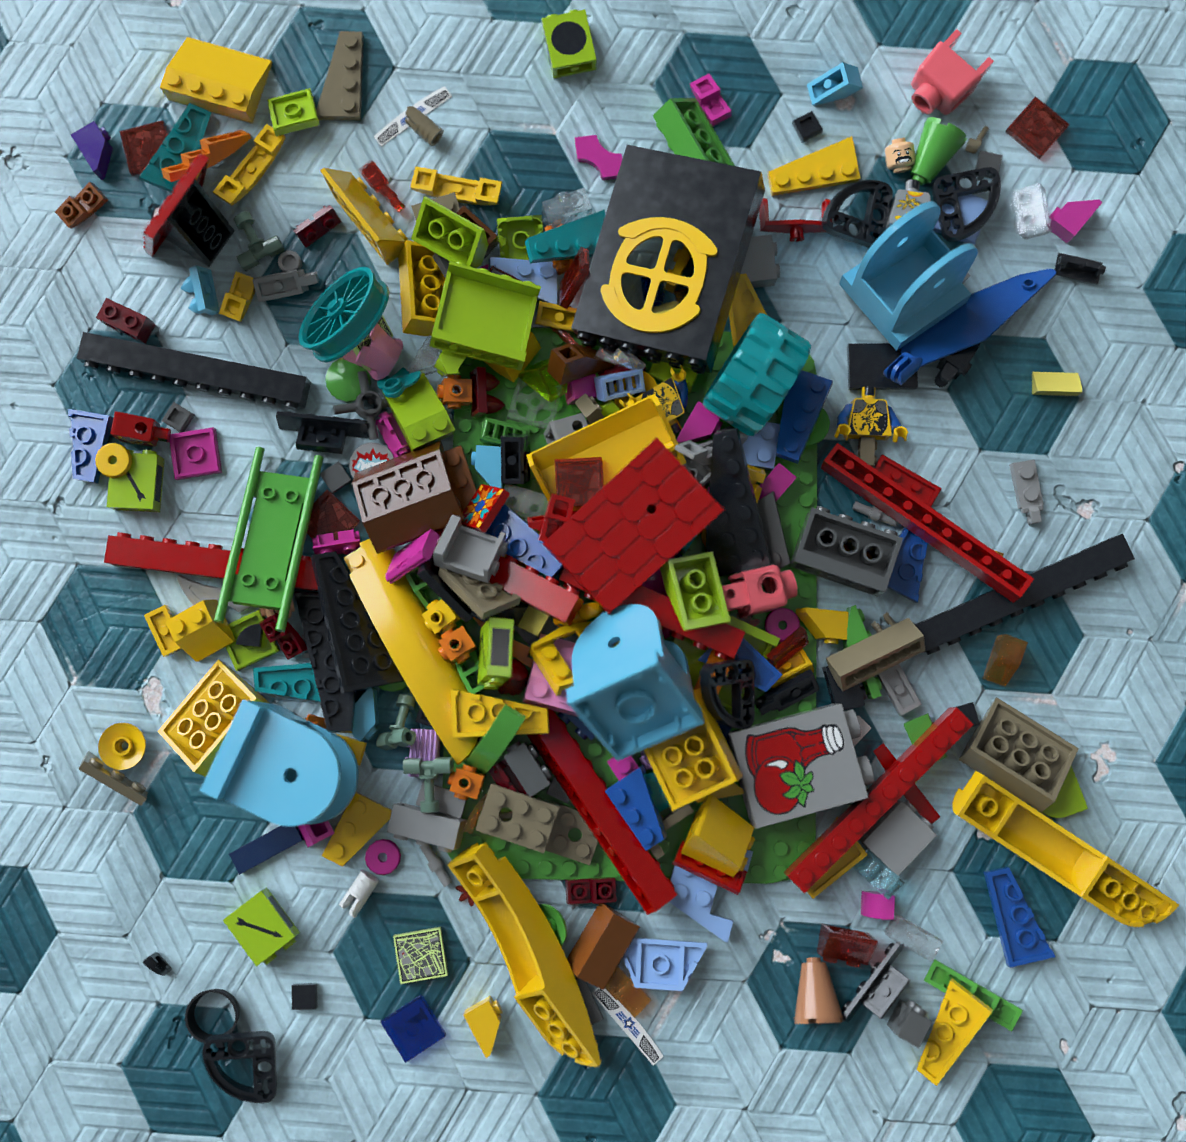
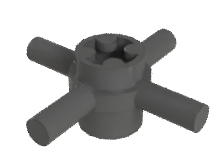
M360 371L357 373L361 394L357 396L354 403L333 405L334 414L356 412L359 417L368 421L369 439L376 440L379 437L375 418L380 414L382 408H388L389 405L386 399H381L376 392L370 391L367 372ZM363 400H368L369 405L374 404L375 409L365 410L363 408Z

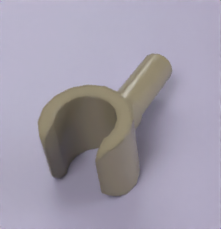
M987 126L983 127L976 139L969 138L965 151L973 154L977 153L978 148L982 144L983 137L989 130Z

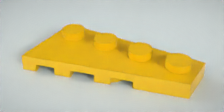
M851 136L768 171L767 176L771 196L859 182L860 173L853 137Z
M450 689L453 738L484 736L505 704L526 716L515 735L549 733L548 708Z

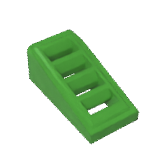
M484 417L480 441L501 446V439H497L500 428L504 429L503 435L508 434L509 430L513 431L512 434H518V432L530 434V428ZM490 426L494 427L492 437L488 436Z

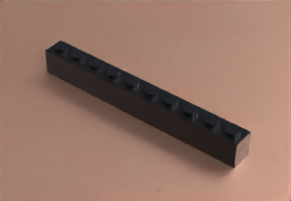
M86 332L82 333L77 359L84 363V367L98 370V367H102L114 374H120L121 371L127 372L129 376L138 379L147 376L151 377L150 380L158 383H164L165 380L172 381L173 385L186 388L187 385L195 386L196 390L209 392V389L217 390L218 394L228 397L231 396V393L240 395L239 398L253 401L254 398L261 399L262 403L268 405L281 403L284 404V407L292 410H298V407H306L311 381L305 376Z
M1124 535L1113 536L1028 574L1034 580L1022 597L1014 603L996 590H991L915 624L924 635V652L927 655L940 650L939 646L946 642L948 646L961 641L960 636L968 633L969 636L982 632V626L987 624L990 627L1003 622L1002 618L1010 615L1011 618L1024 613L1023 608L1031 605L1032 609L1045 604L1044 599L1050 596L1052 599H1056L1065 595V590L1070 587L1073 590L1079 589L1087 585L1086 580L1093 578L1096 581L1108 576L1106 571L1114 568L1116 572L1128 567L1127 562L1135 558Z

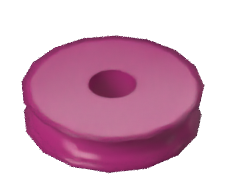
M778 608L767 616L765 630L779 637V642H788L798 635L800 621L792 610ZM780 621H784L786 623V628L784 630L780 629L778 626Z
M387 839L377 840L372 843L365 854L367 867L377 875L392 873L397 869L401 860L400 849L394 842ZM380 853L387 855L386 861L379 859Z

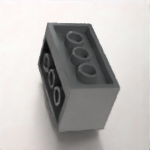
M817 506L816 509L811 508L805 517L789 567L874 596L885 593L903 538L898 537L897 532L889 529H884V531L875 529V525L869 522L862 521L861 524L854 522L852 517L845 514H839V516L830 514V510L824 507ZM822 537H824L826 541H828L827 544H824L822 542ZM845 544H846V545L848 546V548L850 549L849 552H847V551L845 550V548H843V546H844ZM867 552L871 554L872 559L866 556Z

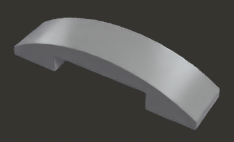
M729 426V427H726V428L717 430L716 433L722 432V431H726V430H730V429H735V428ZM739 431L741 442L743 445L744 442L747 440L748 435ZM689 440L677 444L675 450L700 464H711L713 440L699 445Z

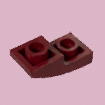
M275 613L259 622L269 642L272 643L277 640L287 660L306 651L307 645L288 621L285 632L276 631L279 614Z
M615 877L565 880L566 903L568 905L617 902Z

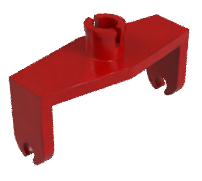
M763 198L759 210L761 232L790 234L791 242H794L795 239L796 242L803 241L804 233L825 232L822 227V221L802 219L769 221L768 200ZM824 199L822 202V218L830 199Z

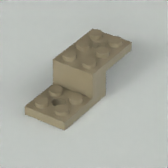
M492 783L476 827V831L544 853L546 850L587 865L591 864L598 842L577 809L541 797H529L528 795ZM507 807L513 811V818L511 820L504 821L500 818L499 812L502 808ZM572 828L580 829L582 832L581 839L578 841L570 840L568 837L569 830Z

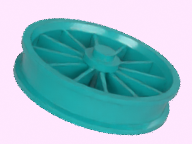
M359 267L342 275L319 296L306 314L298 336L300 345L307 350H312L315 358L325 363L337 360L349 353L365 339L381 318L389 300L388 286L383 281L376 280L374 272L368 267Z

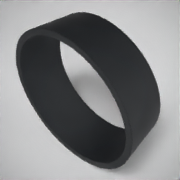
M206 990L194 996L189 1002L185 1012V1024L191 1036L199 1042L204 1043L209 1036H212L201 1030L195 1020V1007L200 998L209 992L222 994L232 1003L235 1011V1022L232 1028L223 1034H230L234 1031L240 1015L239 1005L235 997L225 990Z

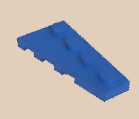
M801 370L784 399L776 450L777 457L796 464L799 463L833 385L832 380Z

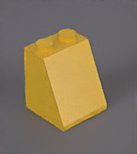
M708 794L695 813L681 853L734 877L739 870L743 871L748 860L745 857L746 851L751 849L755 837L752 836L754 827L716 797Z

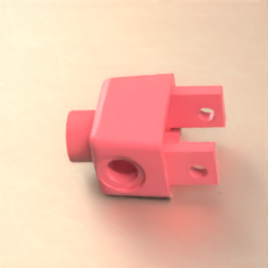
M958 29L945 42H938L919 66L911 81L912 88L916 90L912 94V102L922 113L931 114L935 109H938L944 115L950 114L973 93L981 78L994 62V60L988 57L975 70L956 54L952 48L962 34Z
M769 565L731 575L728 577L731 584L722 586L728 612L738 610L740 618L781 608L787 604L788 599L796 597L798 593L793 572L791 570L780 571L777 565Z

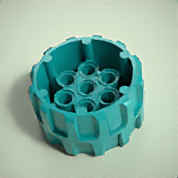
M759 313L747 327L711 384L703 400L704 408L735 428H738V430L746 435L754 436L769 421L797 379L810 354V342L768 315Z

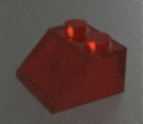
M821 924L817 953L823 957L822 960L837 963V960L846 961V965L859 968L861 964H869L877 947L878 940L868 932Z

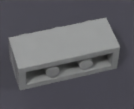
M400 802L393 804L387 832L393 833L396 839L408 840V838L415 839L418 845L430 846V844L437 845L440 851L452 852V850L458 849L461 846L467 820L440 812L424 813L420 811V807Z

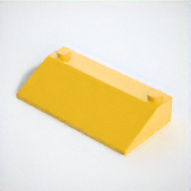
M655 394L526 455L529 466L548 503L552 493L558 495L556 463L600 461L601 486L603 488L656 437L682 465L687 463L684 455L675 450L678 442ZM588 462V464L573 466L558 464L560 466L558 469H567V477L566 475L562 476L567 478V480L559 483L562 484V487H559L562 490L566 484L563 496L565 497L567 492V497L572 495L573 499V495H579L580 498V495H583V491L597 489L588 488L589 484L587 487L578 485L580 479L576 484L572 483L575 478L568 481V472H573L568 470H573V468L569 469V467L582 466V469L585 470L578 471H584L585 473L587 469L583 468V466L589 465L592 468V465H599V463L589 464ZM592 468L593 473H592L591 479H592V477H593L594 472L597 473L596 471H598V470H594V469ZM570 484L575 485L574 489L579 486L581 494H574V489L573 494H568ZM584 504L574 505L573 511L579 510Z

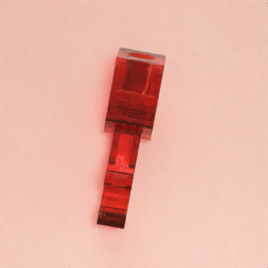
M369 160L358 169L369 186L376 193L379 191L396 212H400L406 207L398 199L397 194L388 187L387 184L389 182L374 161Z

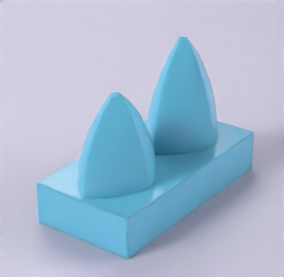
M198 265L190 267V275L181 286V290L195 294L189 309L199 314H218L220 310L211 270Z

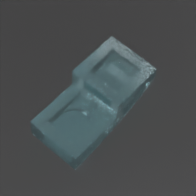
M866 849L865 851L868 855L853 866V868L889 900L904 882L877 856Z

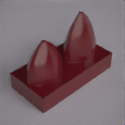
M476 367L470 372V379H472L471 417L480 418L485 414L498 412L505 404L497 397L488 395L487 391L496 388L500 381L494 375L486 372V367Z

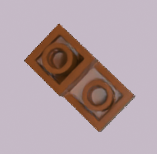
M89 182L75 198L69 196L55 213L68 228L72 229L92 216L108 199L94 183Z

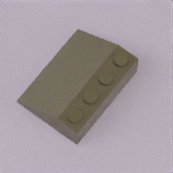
M996 697L981 720L980 725H978L968 741L959 760L1038 811L1043 812L1055 802L1079 748Z

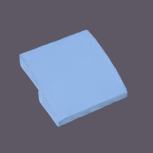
M973 194L958 197L964 226L974 221L983 212L987 205V200ZM945 204L942 206L944 213L951 214L954 212L952 205ZM954 219L950 220L951 226L948 231L956 234L958 229L953 228L952 222ZM937 220L933 231L941 233L939 221ZM980 230L959 241L975 244Z

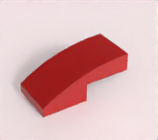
M551 494L538 537L539 541L545 542L571 517L575 499Z

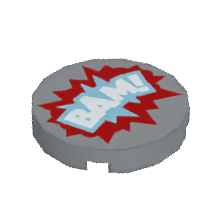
M369 442L359 446L350 458L349 468L352 477L354 478L355 473L393 459V454L387 447L379 443Z

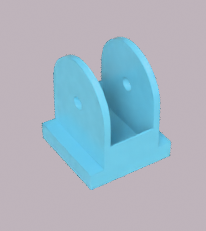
M933 201L915 207L893 223L873 243L861 263L842 275L839 283L896 351L967 303L971 296V293L962 282L976 259L978 250L972 243L964 244L952 251L933 231L941 213L940 207Z
M640 604L618 606L609 614L605 612L597 617L581 633L572 652L574 686L567 689L568 705L617 761L704 724L702 709L694 699L687 658L678 645L671 641L663 640L660 622L648 607ZM620 641L616 647L612 648L615 642Z
M243 699L200 791L215 799H224L277 825L318 824L335 818L350 804L357 789L359 770L351 747L337 734L328 732L327 729L295 715L294 712L280 705Z

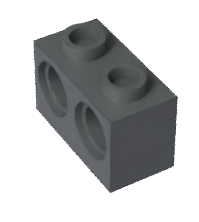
M899 999L887 1025L898 1037L919 1048L932 1021L926 1016L928 1012L922 1009L920 1005L910 999L907 1003Z

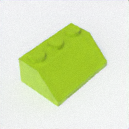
M423 197L411 239L448 261L462 262L473 268L481 266L488 248L485 229L430 198Z

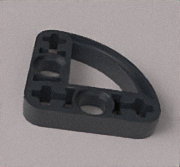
M985 167L941 176L935 180L932 194L934 202L941 209L938 221L941 234L946 241L955 242L965 239L980 230L990 219L998 204L1001 191L1000 175L995 168ZM985 175H988V178H993L991 183H988V180H983ZM961 179H969L972 186L970 188H963L959 181ZM940 184H943L944 187H948L946 192H943L942 189H938ZM989 191L987 205L983 212L974 221L964 226L958 197ZM950 204L953 206L954 212L946 214L943 212L942 206ZM954 219L952 222L953 228L958 229L956 234L948 231L951 226L950 220Z
M863 180L841 190L832 198L825 209L822 218L824 231L870 248L886 231L893 197L891 186L882 181ZM861 192H870L864 220L838 211L849 196ZM873 210L880 212V221L875 220L873 217ZM832 218L834 219V223L838 224L835 227H833V222L830 221V219ZM850 224H853V225L856 226V228H857V234H856V235H853V234L850 233V231H849V225H850Z
M738 658L703 665L699 675L700 689L705 706L718 723L731 728L747 729L751 727L755 717V669L753 662ZM727 667H728V668H729V675H728V677L726 678V669H727ZM731 684L732 716L722 706L716 687ZM743 688H744V691H745V692H744V697H743V699H742V690H743Z
M268 1031L217 1034L209 1036L205 1040L202 1049L204 1065L213 1082L221 1090L236 1099L251 1103H267L274 1099L277 1091L275 1038L272 1033ZM250 1040H253V1049L250 1050ZM261 1040H265L267 1043L266 1048H262ZM235 1041H242L245 1043L246 1048L242 1051H236L232 1044ZM225 1042H228L227 1052H225ZM211 1044L216 1045L218 1048L217 1052H213V1049L210 1048ZM252 1058L254 1087L245 1086L233 1080L223 1071L218 1061ZM261 1062H268L272 1068L267 1072H262L259 1070L258 1065ZM268 1079L267 1088L269 1090L267 1094L262 1090L264 1080Z

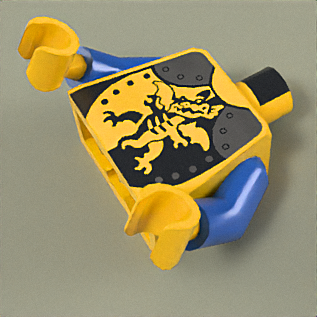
M680 365L681 371L675 374L673 368H671V378L635 398L630 393H627L629 401L624 403L620 399V404L625 408L655 394L673 433H678L682 430V427L677 417L685 413L684 409L688 404L685 369Z
M866 386L862 387V398H854L850 404L845 405L838 415L837 430L834 437L838 438L839 434H843L845 440L859 439L861 436L875 437V440H888L893 434L892 440L896 443L898 437H902L904 441H907L908 430L902 427L893 409L887 405L885 399H875V387Z

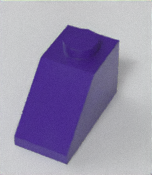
M93 121L72 133L71 136L92 171L100 180H103L106 177L113 147L108 141L112 138L104 126L100 128Z

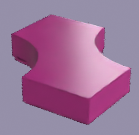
M597 135L575 137L577 162L588 163L594 166L600 173L602 181L617 179L622 162V153L618 154L607 151L599 143Z

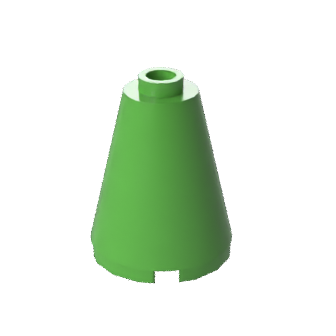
M927 118L916 151L915 163L911 168L912 180H918L920 185L930 184L967 140V135L961 129L951 123L947 125L940 124L942 119Z

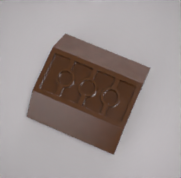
M441 441L355 473L352 485L362 523L377 554L414 541L430 529L435 532L445 529L452 515L461 517V522L465 521L460 501L453 492L445 465L448 461Z

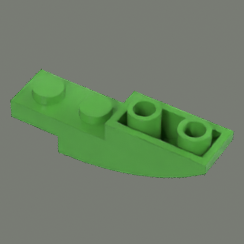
M856 605L848 607L846 612H849L847 640H843V649L872 636L869 630L866 631L863 624L865 621L864 614L860 608L857 609ZM873 676L862 682L868 699L882 696L880 692L882 685L878 677Z

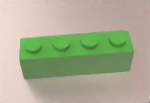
M670 98L653 115L657 128L663 133L668 147L674 154L735 166L696 98Z

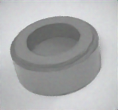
M285 251L279 256L278 265L283 272L296 269L301 270L302 260L296 252Z

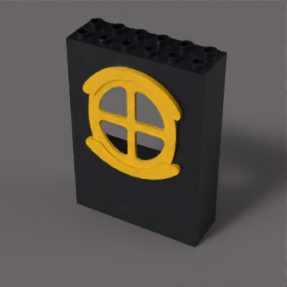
M627 145L571 327L577 338L582 342V345L588 348H595V346L603 347V350L609 353L624 352L626 356L635 359L638 356L645 357L647 361L655 364H660V361L669 363V366L676 369H681L680 365H682L683 367L691 368V371L697 374L711 373L765 193L762 172ZM654 237L663 239L655 268L648 269L627 263L630 254L641 243ZM674 241L683 243L691 253L694 262V274L692 277H684L664 271L669 251ZM625 273L651 279L644 307L640 310L633 308L623 294L622 276ZM661 282H669L689 288L686 297L670 311L661 314L652 312Z

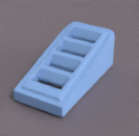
M641 368L594 377L597 399L603 402L628 396L627 393L634 395L646 392L643 369ZM631 376L635 377L636 388L632 386ZM623 378L626 381V390H624ZM615 380H616V385H617V391H616V392H615V390H614V384H613V381H615Z

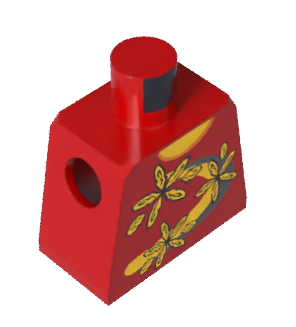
M115 411L110 434L120 442L156 447L157 441H170L171 429L160 427V424L152 418Z

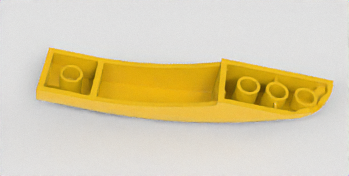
M367 539L359 543L360 548L343 557L351 572L349 576L407 686L456 764L459 765L470 756L475 746H477L479 736L453 738L450 689L468 692L458 673L456 664H452L450 659L445 661L438 651L441 647L438 642L442 639L441 634H435L426 627L422 614L427 610L414 593L406 576H403L393 584L387 582L386 573L396 553L395 549L392 548L377 554L371 540Z
M978 771L974 772L963 790L958 788L952 803V809L956 815L1120 923L1132 927H1144L1145 924L1152 922L1157 924L1170 916L1179 906L1178 903Z
M478 843L473 844L457 855L448 864V867L475 902L486 920L507 965L516 992L515 1000L542 1037L561 1055L566 1054L571 1058H575V1063L589 1067H598L601 1064L586 1006L569 962L547 918L505 856L497 859L493 850L486 843L481 845Z

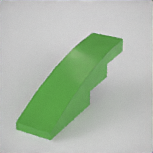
M934 959L924 978L925 982L946 993L950 980L953 978L993 1009L988 1017L989 1019L1012 1032L1023 1011L1021 1008Z

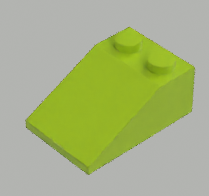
M421 373L420 379L414 385L405 388L399 397L391 398L384 395L411 452L454 434L455 428L440 399L437 398L436 392L424 373Z
M713 552L669 559L660 567L665 590L683 631L730 622Z

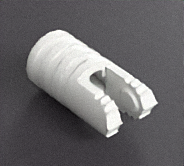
M361 870L340 902V907L343 909L347 908L356 898L352 908L349 910V914L355 918L379 883L378 878L368 871Z

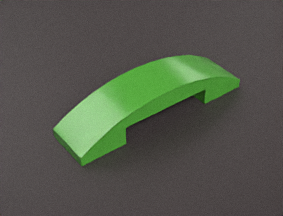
M505 704L478 745L475 746L464 763L476 767L479 772L485 775L506 749L526 716Z

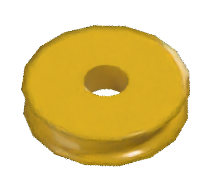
M108 443L97 452L95 463L98 471L110 478H120L130 470L132 456L124 446L117 443ZM112 457L117 458V462L115 464H111L110 462Z

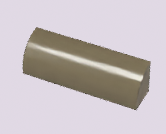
M907 618L827 657V664L836 683L842 691H845L924 652V635Z

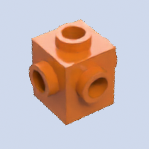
M448 375L447 378L441 381V385L438 384L437 398L441 399V403L447 405L448 409H461V406H469L472 403V379H461L460 375Z
M463 626L455 631L453 628L447 630L441 635L442 639L438 641L441 645L438 649L445 661L450 659L452 664L455 662L458 664L463 663L471 657L469 653L477 649ZM459 644L458 648H452L453 645Z
M463 764V768L457 767L456 771L450 773L447 784L451 785L450 791L455 793L454 797L462 800H468V797L478 799L486 775L476 772V767ZM463 778L468 780V786L462 783Z

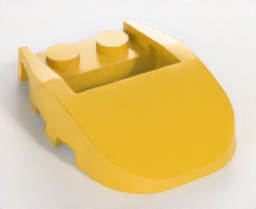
M592 621L560 627L534 642L528 651L556 696L561 695L562 690L573 687L574 683L572 671L553 643L562 637H570L574 633L579 637ZM620 641L615 642L612 648L616 647Z

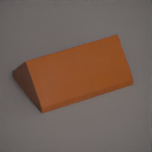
M599 903L567 958L572 972L577 978L604 990L640 926L607 904Z

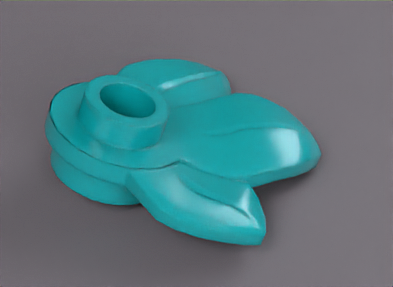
M403 367L392 377L386 376L378 380L377 387L383 391L386 397L397 398L402 395L405 388L414 385L420 379L421 372L415 371L409 374Z

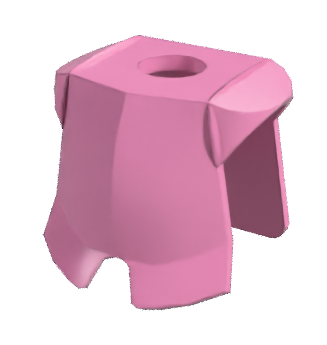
M377 323L369 334L372 340L371 344L368 347L363 346L358 356L351 350L343 358L362 367L364 365L371 368V371L367 370L374 380H381L389 375L397 363L403 349V342L401 339L391 338Z

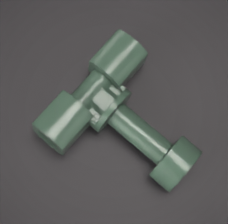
M242 212L234 217L233 220L237 228L244 230L250 241L248 245L249 250L236 256L245 271L259 265L258 260L267 255L272 258L285 251L283 244L277 236L266 241L258 239L252 227L254 220L250 212Z
M405 694L398 695L396 706L400 707L396 723L395 725H390V732L379 734L376 741L377 747L387 751L396 749L397 746L407 747L414 744L416 733L404 727L408 711L413 710L415 707L416 699Z
M436 757L433 761H423V758H405L403 760L404 774H419V778L424 779L425 800L420 801L421 812L431 813L440 810L439 800L434 799V778H438V774L453 772V757Z

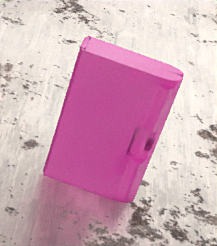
M430 529L396 552L386 573L387 582L393 584L408 572L429 560L440 536Z

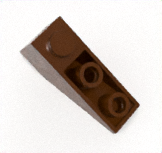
M569 343L551 350L547 372L560 385L612 368L615 364L600 350Z

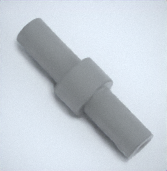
M855 501L852 510L867 515L868 519L877 522L879 520L894 527L897 524V521L875 506L869 507Z
M421 845L420 849L429 862L427 865L432 872L436 873L442 885L446 887L452 883L443 868L444 863L441 858L435 855L430 846Z

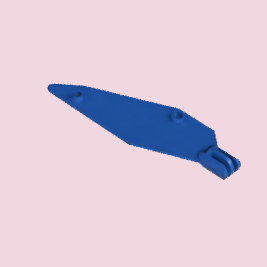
M1045 269L1020 274L972 293L967 303L901 348V355L884 370V376L902 385L920 367L987 340L1056 276V271L1054 269Z

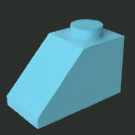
M842 62L808 83L807 87L812 105L816 106L845 99L862 89L863 85L858 67Z
M476 445V452H472L471 465L475 466L476 472L489 486L503 489V483H501V447Z
M375 688L367 689L355 703L353 733L350 734L359 741H364L365 739L369 741L378 731L375 728L379 724L377 690Z

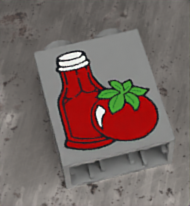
M829 704L755 724L747 729L733 730L728 733L731 753L743 775L738 781L744 792L742 796L752 826L760 828L868 798L865 786L874 783V775L867 756L857 758L852 739L861 737V730L853 709L844 711L842 704Z

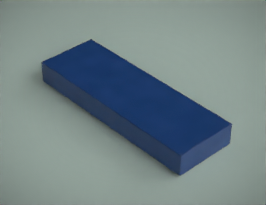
M279 826L229 853L240 875L304 839L297 826Z

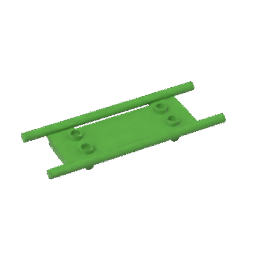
M256 447L214 622L224 623L228 602H232L237 605L279 610L275 630L285 632L323 457L320 455L314 456L310 478L260 471L265 449ZM254 497L256 501L239 572L235 574Z

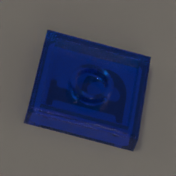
M422 994L380 1021L405 1063L447 1035Z

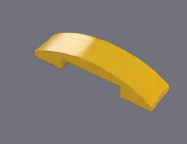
M266 124L253 140L254 147L230 177L224 176L213 190V194L231 206L240 201L252 190L268 170L284 143L285 135L276 136L273 127Z
M415 166L410 188L436 198L455 192L459 203L498 205L503 183L502 181L480 178L477 181L443 175L434 169Z

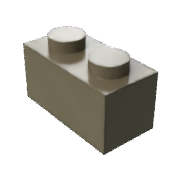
M585 393L575 401V404L591 424L604 417L601 413L603 409L593 396L589 397Z
M861 436L858 439L857 457L873 467L877 462V456H875L877 442L875 437Z

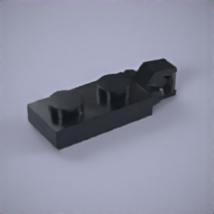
M809 669L757 698L755 706L759 713L764 715L774 710L780 712L819 691L814 673Z

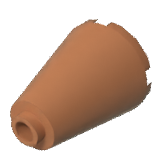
M821 957L806 958L807 963H802L794 1017L795 1024L843 1022L842 1012L826 962H821Z

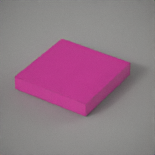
M211 427L171 434L169 442L174 478L176 480L222 473L216 428Z

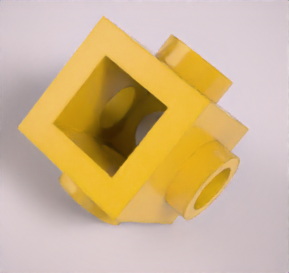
M438 599L432 601L426 606L428 610L422 614L426 627L435 634L446 632L452 628L455 629L457 627L455 623L461 619L442 599L440 601Z

